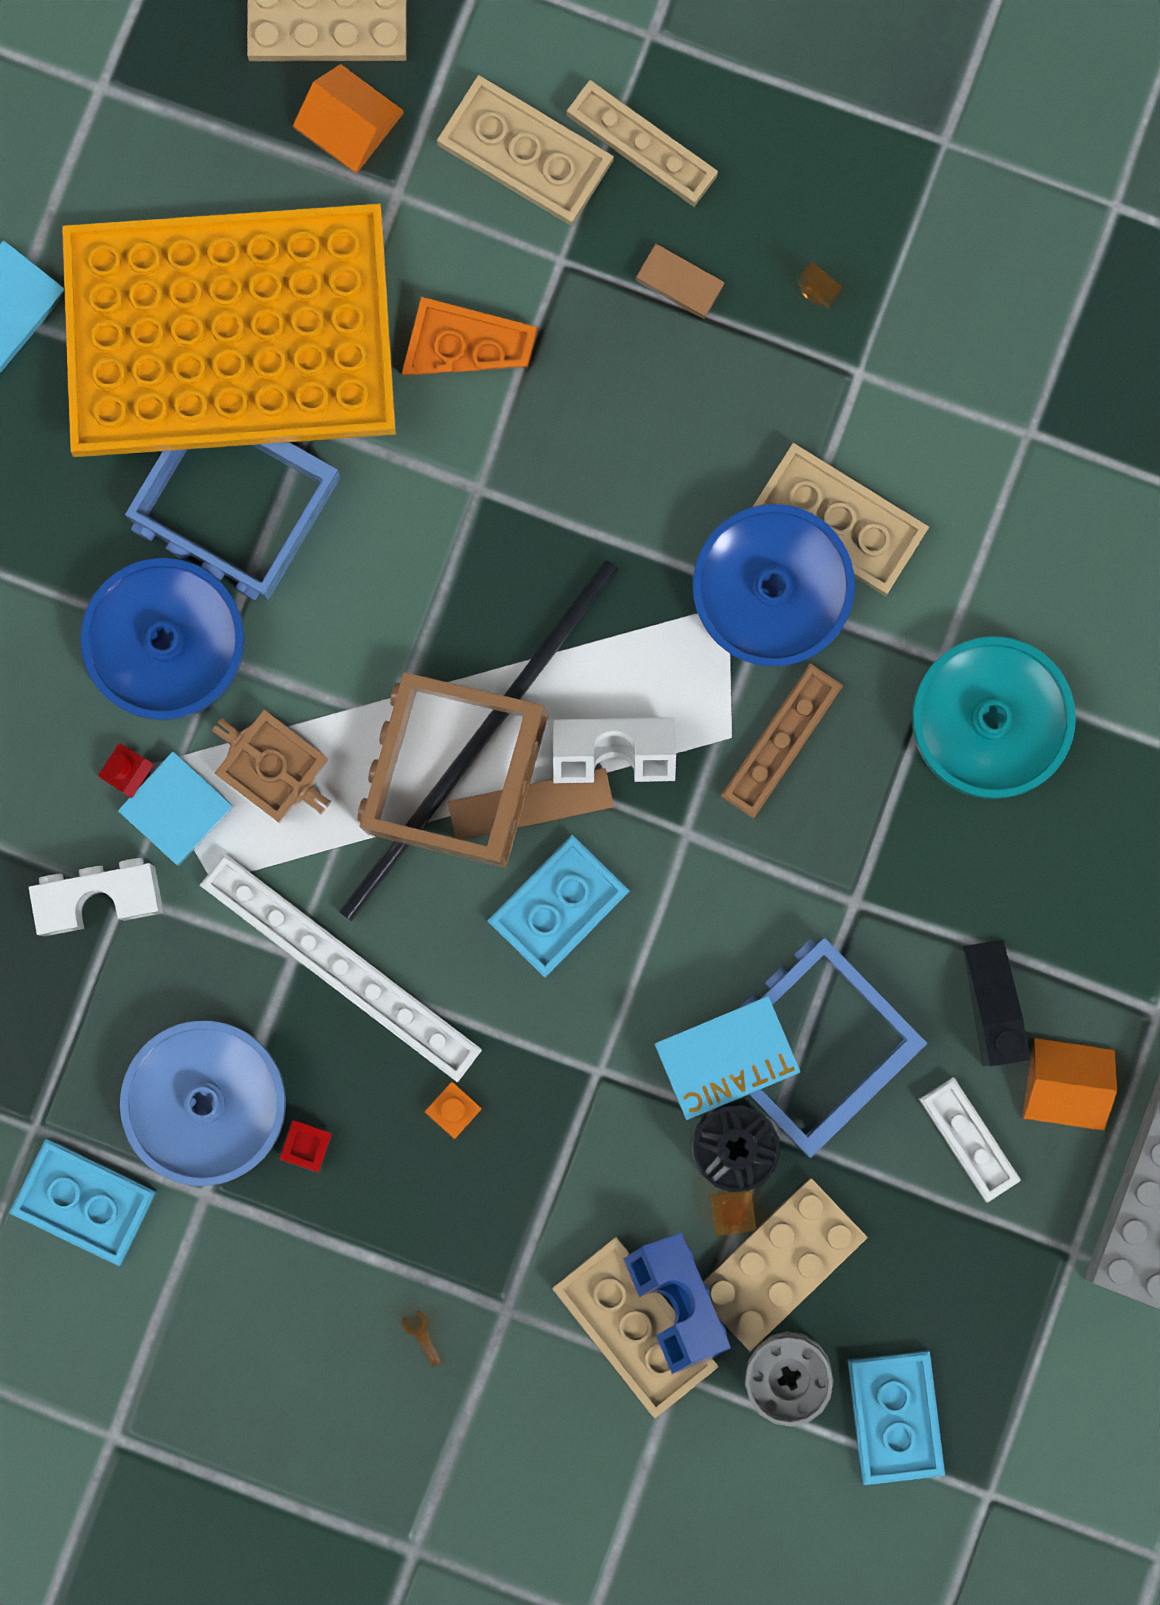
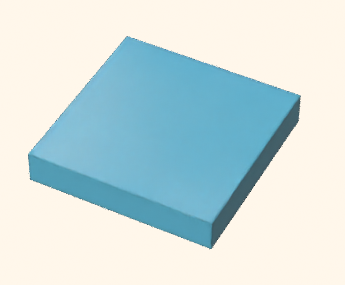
M172 752L138 788L133 798H129L118 812L179 866L234 806L175 752Z

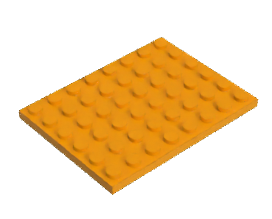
M381 204L62 226L70 449L73 457L396 435Z

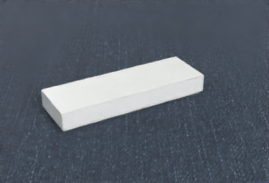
M951 1077L919 1098L920 1103L985 1202L988 1203L1021 1181L954 1077Z

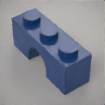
M682 1233L642 1246L623 1258L639 1297L653 1292L660 1293L666 1296L674 1307L675 1322L673 1326L656 1335L672 1374L708 1361L731 1348L727 1340L725 1327L718 1319L710 1300L709 1290L702 1282L694 1263L692 1250L686 1244Z

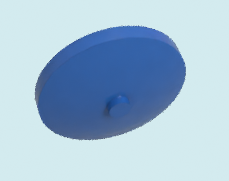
M782 504L751 507L740 511L724 521L714 530L702 547L693 576V595L696 610L709 635L719 646L733 656L762 666L795 664L816 655L826 648L845 625L855 594V577L852 561L837 533L814 514L794 506Z
M171 558L147 559L117 571L94 594L82 622V656L88 674L95 686L109 701L122 710L149 720L168 721L182 719L197 714L211 706L227 691L234 681L244 655L245 633L243 621L231 594L208 571L183 560Z

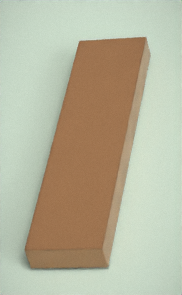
M810 663L720 797L754 819L843 685Z
M606 768L594 770V782L553 783V779L531 783L518 828L613 808L614 804ZM503 790L448 801L456 839L464 840L491 834Z

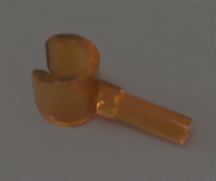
M417 1311L422 1319L421 1328L412 1331L406 1318H403L402 1326L405 1332L416 1337L431 1366L435 1367L441 1361L427 1333L429 1321L425 1314Z

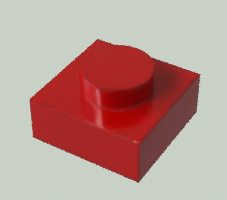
M118 743L97 777L130 798H133L154 764L123 744Z
M293 1120L280 1160L320 1172L333 1133Z

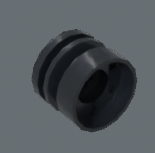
M740 1104L722 1105L708 1111L696 1124L690 1140L691 1157L698 1172L712 1185L728 1192H747L764 1184L774 1173L780 1157L779 1136L772 1122L759 1111ZM739 1137L743 1138L742 1147L747 1150L746 1154L743 1157L736 1155L733 1160L729 1159L730 1150L725 1147L726 1143L729 1140L736 1142Z

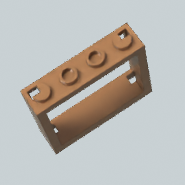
M403 672L401 683L396 682L392 690L390 703L394 707L390 721H385L381 728L379 742L383 746L379 760L374 759L369 770L368 781L372 783L368 798H363L359 805L357 820L361 822L359 827L368 835L506 869L548 720V712L540 704ZM417 691L523 717L487 846L380 820Z

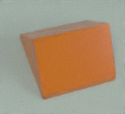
M340 64L313 81L293 124V128L357 174L404 114V111Z
M1033 1038L1022 1118L1104 1131L1117 1093L1115 1050Z

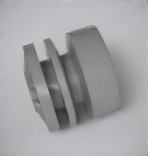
M786 1331L770 1335L757 1345L749 1358L745 1385L749 1401L759 1415L774 1424L792 1427L808 1423L823 1412L831 1398L833 1375L829 1358L818 1342L805 1334ZM788 1366L791 1371L799 1370L800 1374L796 1376V1385L790 1386L787 1381L780 1383L778 1379L782 1376L783 1367Z

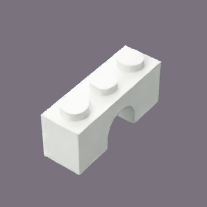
M674 718L552 720L553 783L594 782V769L596 765L604 759L613 757L624 759L632 765L635 782L675 781L676 744Z
M135 858L119 862L120 869L104 872L103 866H94L80 869V877L64 880L63 874L40 877V885L29 887L37 935L45 937L84 929L82 919L83 905L89 897L97 893H106L113 899L119 920L126 921L164 913L155 865L150 863L144 864L143 858Z

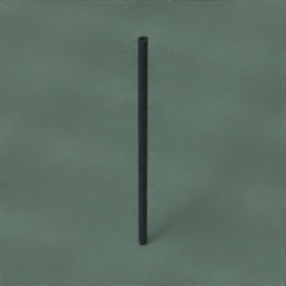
M608 560L604 562L503 696L519 700L523 697L619 569ZM497 710L490 712L405 826L419 830L423 829L510 713ZM392 841L339 913L352 922L410 845Z

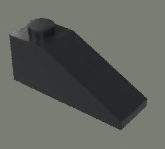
M1004 940L963 946L982 1066H996L1030 1060L1024 1020Z

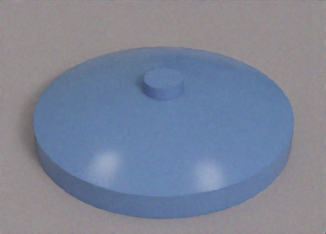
M192 1021L178 1024L162 1031L149 1040L129 1065L120 1094V1114L123 1129L138 1157L161 1176L174 1182L192 1186H210L225 1183L244 1175L257 1166L277 1141L286 1111V1094L283 1078L268 1050L257 1039L242 1029L215 1021Z

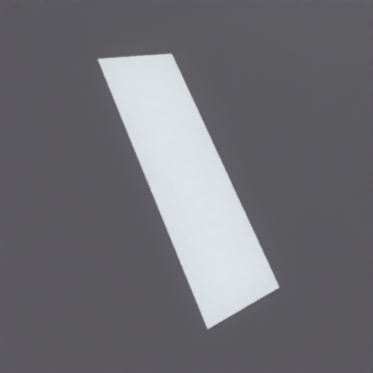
M698 613L556 652L520 699L543 705L549 714L530 784L553 779L552 720L674 718L676 753L732 738L730 653L719 646L709 635ZM530 660L447 683L503 696ZM417 691L380 820L405 826L493 709ZM391 698L287 726L329 759L316 776L313 786L315 790L328 800H331L327 808L316 798L314 799V801L326 809L322 815L302 800L292 807L281 823H278L214 773L226 759L229 747L231 746L229 743L179 756L234 806L194 849L207 874H209L224 853L251 872L376 837L368 835L359 827L361 822L357 820V814L362 799L368 798L372 784L368 781L369 770L373 760H379L383 746L379 742L381 728L385 721H390L394 707L391 706ZM508 715L428 822L451 816L448 801L503 790L522 723V716ZM613 757L600 761L594 770L606 768L607 772H611L632 765L624 759ZM163 761L153 763L154 765L149 773L152 774Z

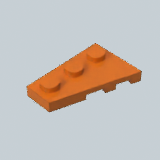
M421 297L402 376L526 368L529 365L538 328Z

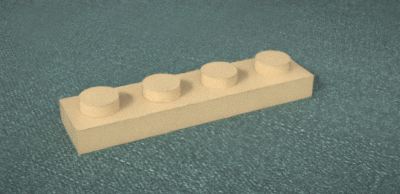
M591 80L588 81L566 111L567 117L693 207H695L718 175V171Z

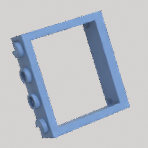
M290 442L252 445L319 483L318 488L263 581L148 517L187 449L162 451L125 513L129 521L134 524L131 530L148 541H152L154 536L168 543L165 549L183 561H187L189 556L203 563L201 568L208 571L219 581L222 580L223 576L238 583L235 590L254 601L258 595L269 600L341 477L338 470Z
M825 937L821 938L817 943L810 938L795 952L794 956L798 961L788 971L781 966L765 982L769 989L759 999L751 995L739 1008L769 996L773 1005L823 956L891 1025L903 1040L806 1135L761 1089L748 1094L760 1109L809 1158L824 1146L928 1044Z

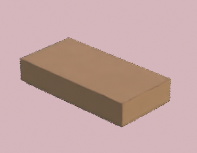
M655 244L636 276V281L704 320L725 284L720 279L658 244Z

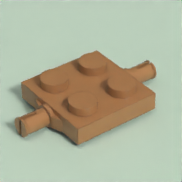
M263 710L255 722L242 732H239L226 722L224 718L218 721V724L226 729L229 734L216 725L212 732L231 746L229 747L226 759L214 774L278 823H281L292 807L302 800L319 812L320 815L325 812L326 809L314 801V799L316 798L327 808L331 800L324 797L313 786L316 776L329 761L326 756L266 710Z

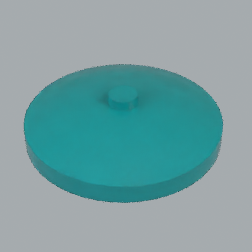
M1006 637L972 639L945 652L923 676L917 688L912 707L914 739L923 760L930 770L951 788L966 795L983 799L1014 797L1030 791L1045 782L1064 761L1071 747L1075 732L1076 714L1074 700L1070 687L1059 668L1038 649L1027 643Z

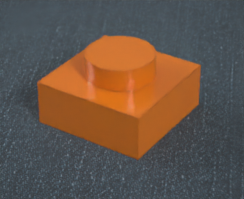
M452 1081L427 1108L425 1113L455 1139L482 1108Z

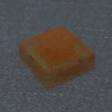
M813 262L802 272L798 283L802 287V294L810 302L818 306L822 303L828 309L838 299L842 290V286Z
M751 1190L747 1192L709 1194L715 1236L756 1231Z

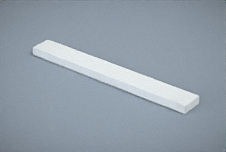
M223 854L200 884L202 888L456 1082L461 1079L482 1051L480 1047L227 854Z

